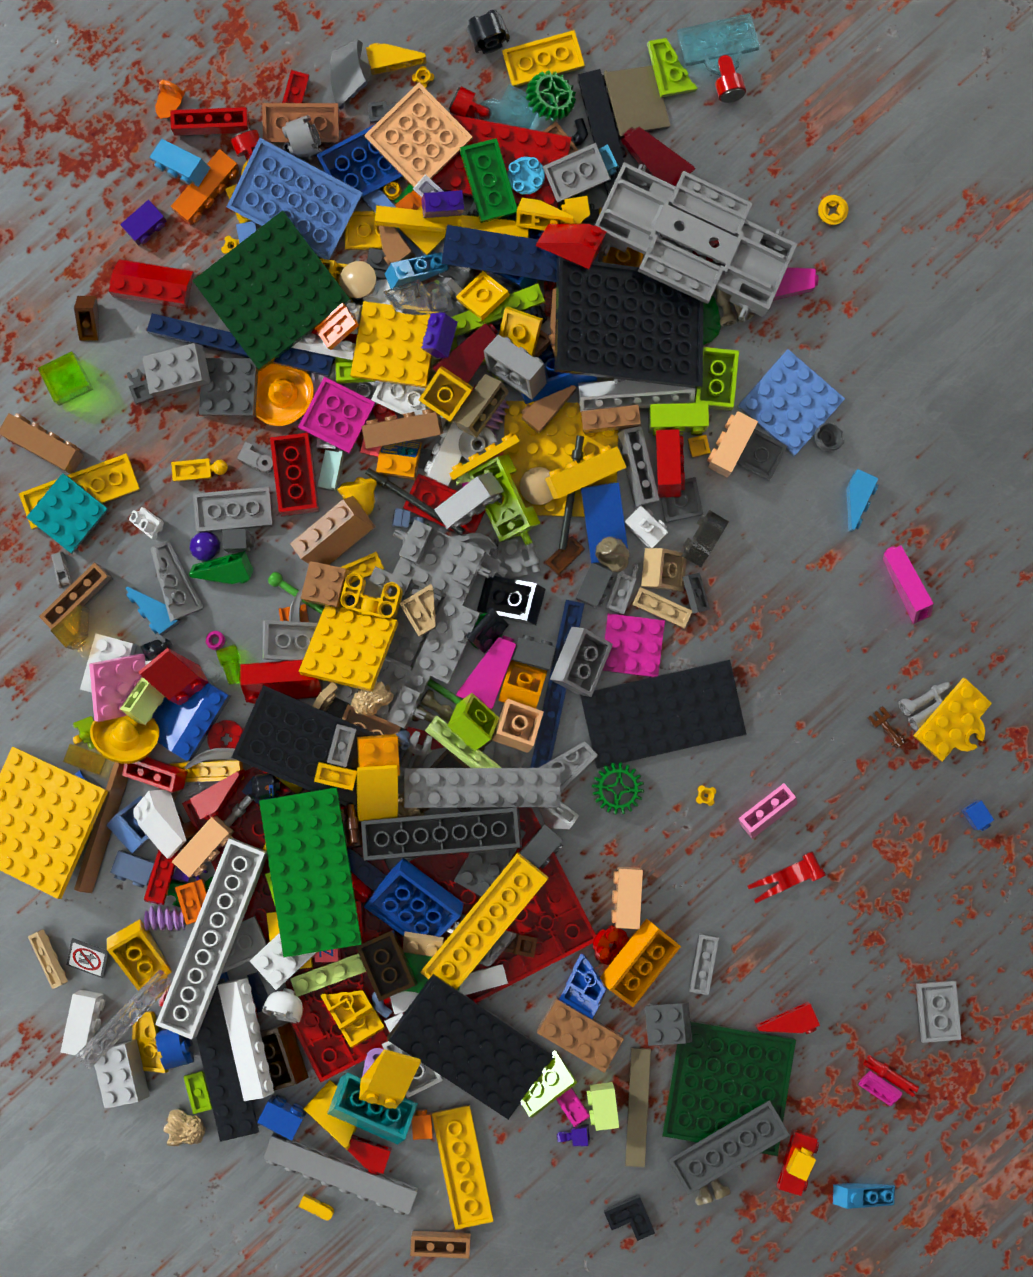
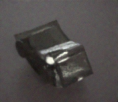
M711 510L708 511L706 516L701 515L697 522L699 526L692 539L687 538L683 545L685 551L682 557L702 567L729 521Z

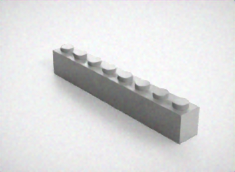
M276 1133L272 1134L263 1159L267 1160L266 1162L270 1165L277 1166L279 1164L284 1166V1169L288 1172L295 1173L297 1171L302 1173L306 1179H318L321 1181V1184L327 1187L336 1186L339 1188V1191L350 1194V1192L357 1194V1197L364 1201L370 1199L375 1201V1204L379 1207H391L394 1209V1212L400 1215L410 1213L418 1192L417 1187L380 1173L379 1175L368 1172L367 1168L297 1141H291Z

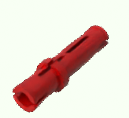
M871 1055L867 1056L868 1060H864V1066L877 1073V1076L880 1078L883 1077L902 1089L911 1097L916 1095L914 1091L918 1092L919 1086L890 1069L888 1064L879 1062Z

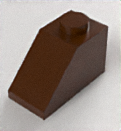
M77 296L74 313L79 341H98L99 309L97 297Z

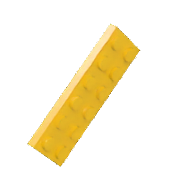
M127 453L67 475L101 504L141 490ZM56 480L18 493L26 516H28ZM28 519L32 530L39 528Z
M470 1104L432 1112L455 1230L494 1222Z

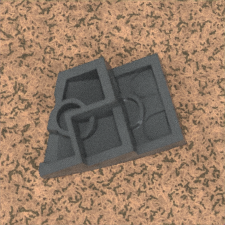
M358 39L333 51L331 55L332 91L335 103H339L340 110L344 108V102L349 97L354 98L369 83L371 66L360 59L363 43Z

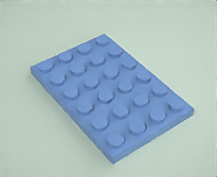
M259 138L226 207L261 226L283 210L315 254L323 259L330 260L363 192L274 144Z

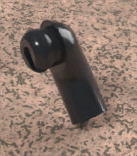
M583 118L574 121L577 132L572 136L571 141L575 146L582 145L588 136Z

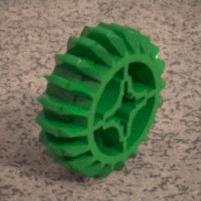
M550 70L545 73L542 71L538 75L536 74L528 83V88L526 89V100L529 101L528 107H533V113L537 112L539 118L544 116L545 121L549 119L552 122L557 119L560 121L567 117L574 109V104L576 103L574 98L576 92L572 91L574 85H569V79L564 80L563 74L558 76L556 71L551 74ZM544 86L545 89L539 91V87ZM559 101H563L562 106H558Z
M611 763V770L604 766L606 773L604 774L599 770L598 773L602 777H594V780L599 783L598 785H592L593 788H598V791L592 794L600 796L595 802L598 803L602 800L603 803L600 805V808L603 809L607 805L606 812L608 813L611 811V808H614L615 815H617L618 809H621V813L625 814V807L631 812V804L636 807L638 806L635 799L642 800V797L637 795L638 792L644 793L643 789H638V786L644 785V782L637 783V779H640L641 775L639 774L634 777L633 774L636 772V769H632L629 772L630 765L628 764L625 766V769H622V763L618 764V768L615 767L614 763ZM617 772L613 784H603L610 774ZM623 773L630 777L634 787H627L623 784ZM619 780L621 786L628 790L620 791L617 798L616 791L608 787L617 786ZM602 790H608L613 793L614 804L605 799ZM633 793L629 801L619 805L622 794Z

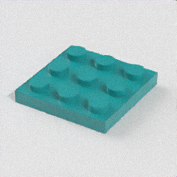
M62 473L26 518L73 554L109 509Z

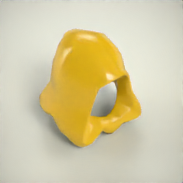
M357 477L354 482L342 483L337 491L343 499L354 496L368 516L373 511L375 505L374 491L377 481L372 478L364 479Z

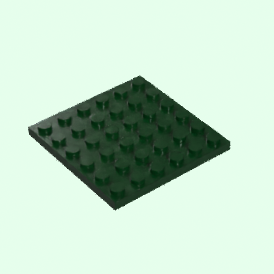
M283 210L192 280L260 371L311 333L341 303L347 305L351 302L350 298Z
M690 1021L692 1042L676 1045L662 1137L698 1143L769 1100L783 1122L796 1039ZM780 1142L761 1153L778 1156Z

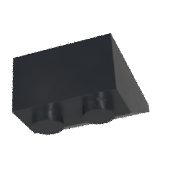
M498 576L485 577L477 611L488 613L487 610L491 607L504 619L536 626L546 589L536 583Z

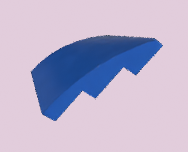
M583 953L580 954L575 963L566 987L559 999L593 1019L603 1001L607 988Z

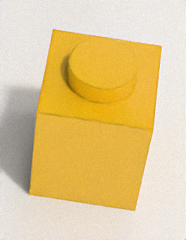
M795 1147L786 1167L787 1172L807 1181L816 1161L812 1155L813 1152L804 1147L801 1150Z

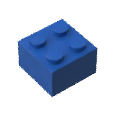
M278 1094L276 1096L272 1095L257 1123L292 1141L306 1112L298 1104L294 1103L291 1105L287 1103L285 1097Z

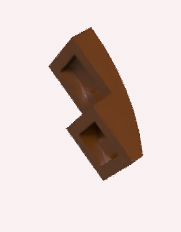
M516 933V937L504 949V952L534 958L538 938Z

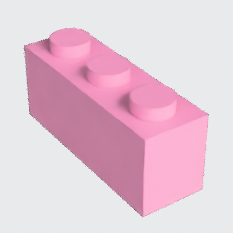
M783 783L738 818L740 825L753 839L796 806L797 798Z

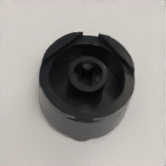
M490 10L480 17L474 16L468 21L467 33L476 53H479V51H482L483 54L495 52L503 47L502 43L505 40L506 42L510 40L501 14L497 13V10Z

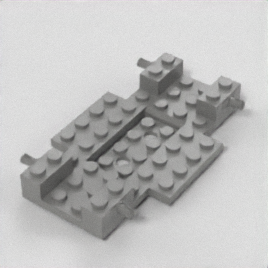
M624 162L595 226L607 231L599 253L602 255L604 249H606L603 256H607L610 247H615L623 252L626 251L627 247H630L645 255L638 272L707 304L715 288L730 294L729 301L742 308L738 317L740 320L746 321L749 312L764 317L772 304L797 243L782 237L784 231L780 232L781 229H777L776 233H773L746 220L753 203L690 173L683 171L677 185L673 186L646 173L647 167L645 165L641 170L643 164H640L637 169ZM681 222L684 225V230L677 231L674 228V224ZM655 232L660 234L663 238H669L677 242L680 246H686L694 250L697 254L705 255L713 259L714 262L722 263L725 266L721 265L720 267L682 248H679L665 240H662L658 238V235H656ZM712 238L717 239L719 247H711L709 240Z
M414 520L407 533L396 528L393 536L403 540V546L399 552L401 557L393 574L375 566L363 593L371 597L381 598L384 585L394 582L403 590L402 602L411 583L414 586L409 597L432 584L434 588L435 613L442 597H444L436 616V628L429 631L413 668L411 665L426 634L421 637L417 635L402 609L397 629L377 678V682L382 681L384 686H390L394 697L388 705L381 706L375 715L404 729L408 728L413 715L420 719H425L422 715L426 716L427 712L417 709V706L431 676L449 684L469 641L465 636L468 632L471 633L480 616V613L463 605L477 574L487 578L491 574V570L481 567L487 555L484 550L452 538L417 520ZM396 587L389 589L388 594L390 597L397 594ZM390 605L384 608V615H390L392 613V607ZM402 638L409 639L410 645L408 648L403 649L400 647L399 641ZM338 684L335 693L336 698L351 704L354 694L358 693V688Z

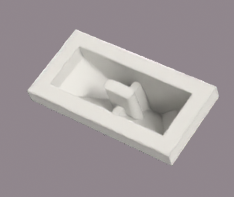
M560 802V807H545L544 809L539 807L544 823L550 829H570L580 816L562 802Z

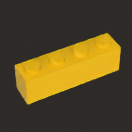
M610 445L600 449L601 453L597 455L590 453L584 456V460L579 463L575 460L566 464L567 468L564 470L557 468L549 472L550 476L546 477L545 480L553 499H559L626 468L618 446L612 448Z

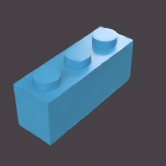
M164 139L160 140L149 157L155 163L154 166L162 172L166 170L169 175L176 179L180 177V180L187 185L192 183L199 187L210 170V167L201 158Z

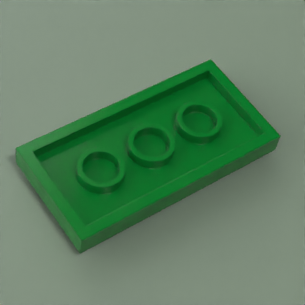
M497 138L460 147V154L480 222L517 214L516 202Z

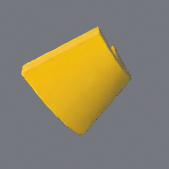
M363 990L320 995L351 1049L385 1029Z
M329 1080L303 1110L340 1145L348 1150L350 1148L351 1136L355 1133L357 1127L327 1114L337 1085Z

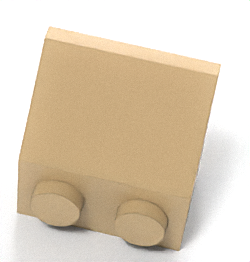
M645 548L641 586L683 592L684 581L682 577L685 576L687 554L664 548Z

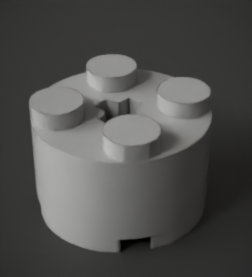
M309 115L287 122L286 126L282 127L285 138H288L290 142L288 146L290 154L300 159L322 152V149L318 148L321 145L315 124L311 125L308 121L311 120Z

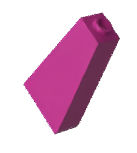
M787 267L773 301L812 292L815 286H818L819 281L816 269Z
M893 546L888 548L884 553L883 561L912 623L915 624L930 617L934 603L903 547Z
M504 635L503 638L498 637L458 690L456 696L465 698L473 693L488 708L493 709L517 645L513 643L514 639Z

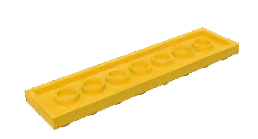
M517 853L420 973L427 979H430L435 974L458 989L549 877L520 853Z

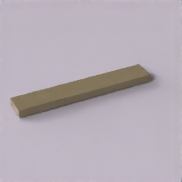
M631 1047L625 1166L645 1167L650 1048Z

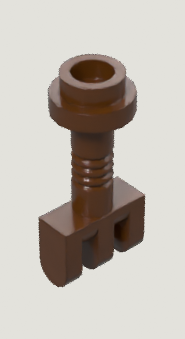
M882 706L879 709L883 716L878 711H875L873 714L877 718L876 721L871 715L867 718L874 728L881 725L893 740L891 745L898 748L906 742L904 740L905 737L903 735L899 737L894 729H892L887 722L891 715Z

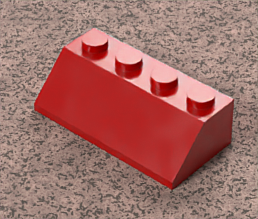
M119 259L111 275L109 293L116 298L188 309L194 271Z

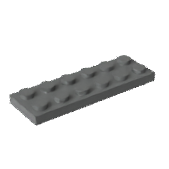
M769 1100L670 1158L668 1161L685 1191L690 1195L790 1136Z

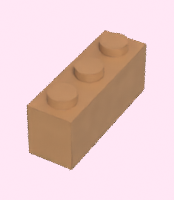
M639 405L581 411L584 434L641 426Z
M412 1231L410 1256L469 1259L471 1233Z

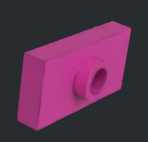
M871 1071L858 1084L889 1106H892L900 1099L903 1093Z
M572 1087L556 1099L574 1128L590 1118L588 1111Z

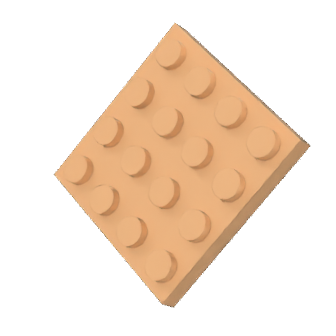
M420 82L364 135L413 187L425 174L432 179L460 152V147L466 146L473 139L468 131Z

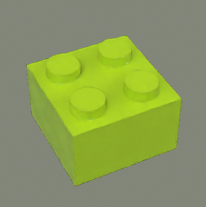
M471 693L456 705L447 726L467 746L476 751L491 740L499 717L478 697Z

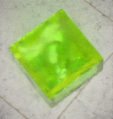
M72 351L38 367L53 401L58 406L93 390L77 355Z

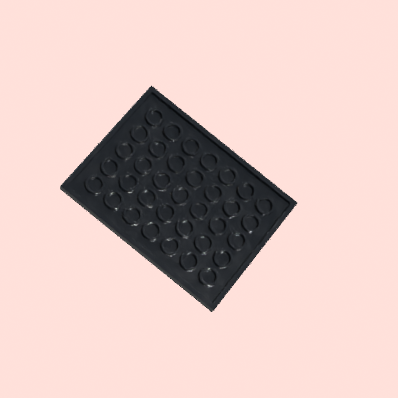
M560 256L557 258L554 372L697 389L703 387L702 301L638 272L639 267L594 261L590 269H587Z

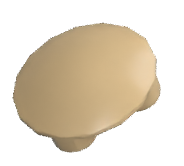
M363 261L349 263L340 274V286L347 296L351 298H362L370 295L375 290V270L370 264Z
M536 467L524 473L520 482V490L525 500L531 504L545 505L553 499L545 480L546 477L550 476L549 472L551 471L546 468Z

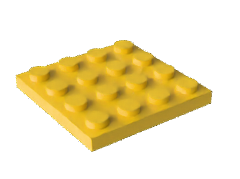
M363 301L350 376L353 378L426 388L432 355L421 347L423 346V337L428 328L430 314L439 312Z
M325 606L300 666L299 673L304 676L372 692L397 629L398 621L391 618L373 617L343 607L339 609Z

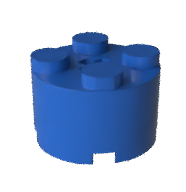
M167 1029L156 1033L157 1051L161 1052L162 1058H160V1061L165 1070L194 1062L193 1053L190 1051V1047L193 1046L192 1039Z

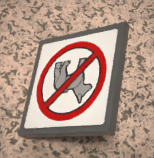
M72 938L66 965L103 978L109 952Z

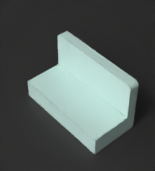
M325 450L318 488L337 492L344 460L343 451Z

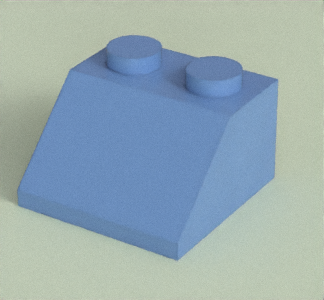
M142 796L118 812L106 825L132 854L150 840L139 827L137 819L134 817V808L141 801Z

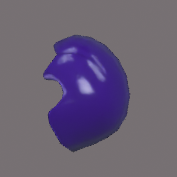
M200 532L191 539L189 549L192 556L197 560L208 561L220 552V541L212 532Z

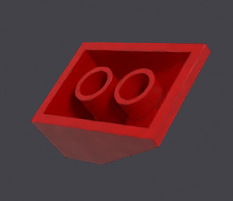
M548 224L536 246L590 269L601 249L607 231L591 224Z
M169 648L165 649L138 671L162 695L179 706L187 702L192 695L200 691L209 682L200 665Z

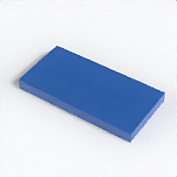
M619 482L581 488L591 564L599 562L595 555L596 546L604 538H619L628 549Z

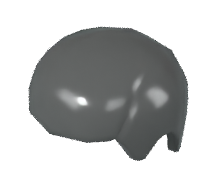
M829 422L821 424L814 434L815 443L821 450L826 452L837 450L844 444L842 439L843 431L835 424Z

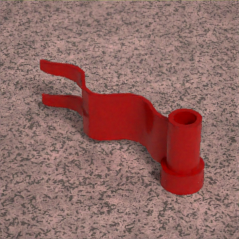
M813 851L803 855L804 860L748 885V889L779 882L754 900L755 904L811 878L813 882L826 876L823 868H820Z

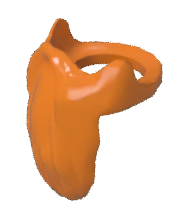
M163 79L159 82L160 94L155 105L156 114L160 119L169 118L170 110L178 109L186 92V88L181 90L174 83Z

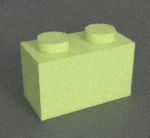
M141 677L120 710L135 722L146 725L153 717L157 707L162 704L165 696Z

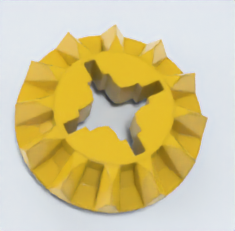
M829 195L823 198L818 206V215L822 222H826L829 225H838L843 222L848 215L847 202L838 195ZM838 205L836 210L837 214L833 213L828 215L830 211L828 207L833 208L834 206L836 207Z

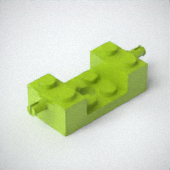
M509 454L491 458L485 464L468 472L471 480L477 476L492 472L504 490L501 493L504 497L503 504L496 501L485 506V511L499 541L503 542L516 536H521L525 546L533 543L528 532L541 523L533 506L525 508L511 477V474L517 471Z

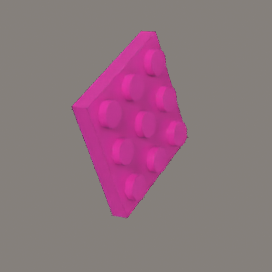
M324 377L298 428L350 454L362 431L361 426L366 424L376 403Z
M608 613L605 640L613 645L602 671L648 677L658 676L665 620Z

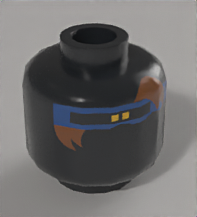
M269 773L257 774L251 780L252 795H256L257 799L275 798L276 791H280L279 779H275V776Z

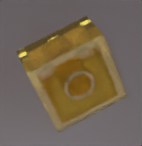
M79 604L50 630L65 648L78 650L86 643L85 640L88 638L90 610Z

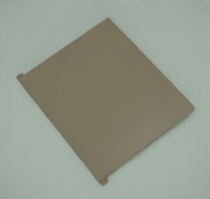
M653 66L610 72L604 71L609 97L621 137L631 127L635 129L640 126L645 131L670 127L663 97L660 98Z

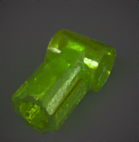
M233 644L216 650L218 660L224 668L228 684L239 683L240 656L236 645Z

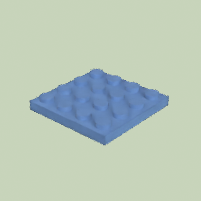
M787 349L737 407L747 416L758 421L757 424L775 440L787 445V450L795 456L815 434L817 428L830 417L845 398Z

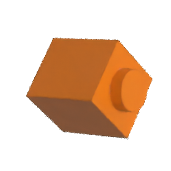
M417 1109L413 1115V1140L433 1138L432 1112H427V1109Z

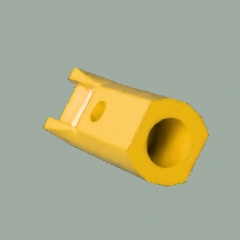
M305 1193L298 1206L326 1221L330 1220L334 1214L332 1206Z

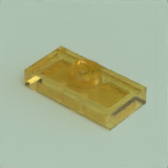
M69 744L63 762L101 775L106 758L99 753Z

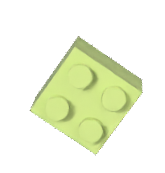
M613 1082L590 1085V1090L586 1092L588 1105L592 1106V1110H589L591 1126L595 1125L596 1131L619 1128Z

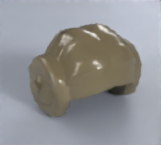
M607 537L597 544L595 555L601 564L608 566L612 572H620L627 567L630 555L621 539Z

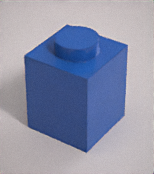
M977 800L961 810L974 830L984 831L994 821L982 800Z

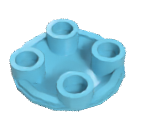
M521 157L509 165L507 175L511 188L515 192L523 195L532 194L543 185L545 171L537 158Z

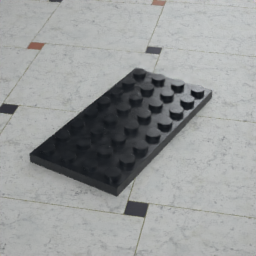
M729 659L594 690L592 697L580 694L591 746L598 755L595 758L597 769L611 766V763L616 765L747 735Z
M263 685L231 758L313 792L336 788L335 786L314 782L318 762L331 764L327 763L337 724L356 728L347 766L344 767L352 770H357L358 767L357 737L377 736L379 734ZM398 744L400 765L406 750H402ZM356 775L353 791L337 788L340 804L344 806L353 804L357 811Z
M435 974L430 977L387 1036L389 1042L410 1056L421 1059V1063L508 1120L520 1105L521 1100L533 1083L541 1076L543 1069L553 1059V1055Z

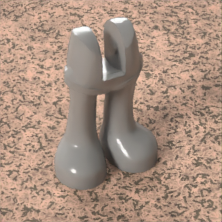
M949 682L932 686L930 691L917 699L909 700L904 698L898 701L902 712L910 716L934 699V704L908 718L911 727L916 732L944 700L941 699L939 694L951 687Z
M415 731L408 740L410 747L406 749L399 765L400 776H398V780L404 779V768L409 767L413 754H416L417 757L411 768L423 767L427 755L432 751V736L427 735L422 746L417 744L420 732Z

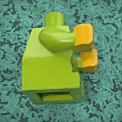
M92 716L72 724L74 729L77 728L79 735L73 737L74 744L76 745L83 741L84 744H88L90 750L95 748L90 737V728L93 723Z

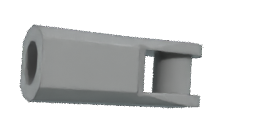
M64 552L52 554L51 557L58 587L70 586L72 581ZM65 572L66 577L60 578V574Z

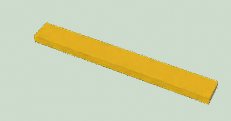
M376 205L375 225L446 233L447 225L528 238L529 228L516 226V221L494 219L481 223L479 217L468 215L423 218L422 210Z

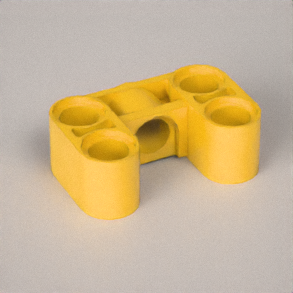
M350 573L346 577L340 600L343 607L373 617L394 619L397 616L399 603L403 595V590L398 584L394 582L387 583L383 587L381 598H375L363 594L366 586L363 576L358 573ZM359 577L360 584L357 587H353L351 584L352 579ZM396 587L397 594L390 597L388 594L389 589ZM354 596L355 603L348 606L346 603L347 598ZM390 605L392 607V613L390 615H384V608Z

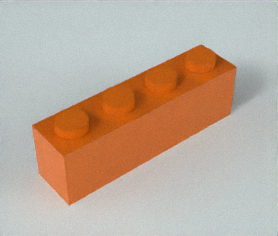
M220 149L207 163L210 170L199 187L191 183L170 206L190 226L200 220L202 217L201 213L206 208L208 209L212 206L214 198L218 194H222L229 180L235 179L239 173L238 164Z

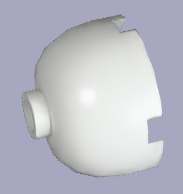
M284 988L283 991H276L268 996L262 1011L268 1016H271V1013H273V1015L277 1016L276 1019L299 1023L303 1013V1005L299 997L294 995L295 991Z

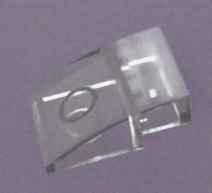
M418 279L383 291L396 312L411 315H428L453 309L451 296L439 280L423 285Z

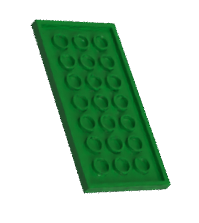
M338 788L260 800L283 958L361 945L362 938Z

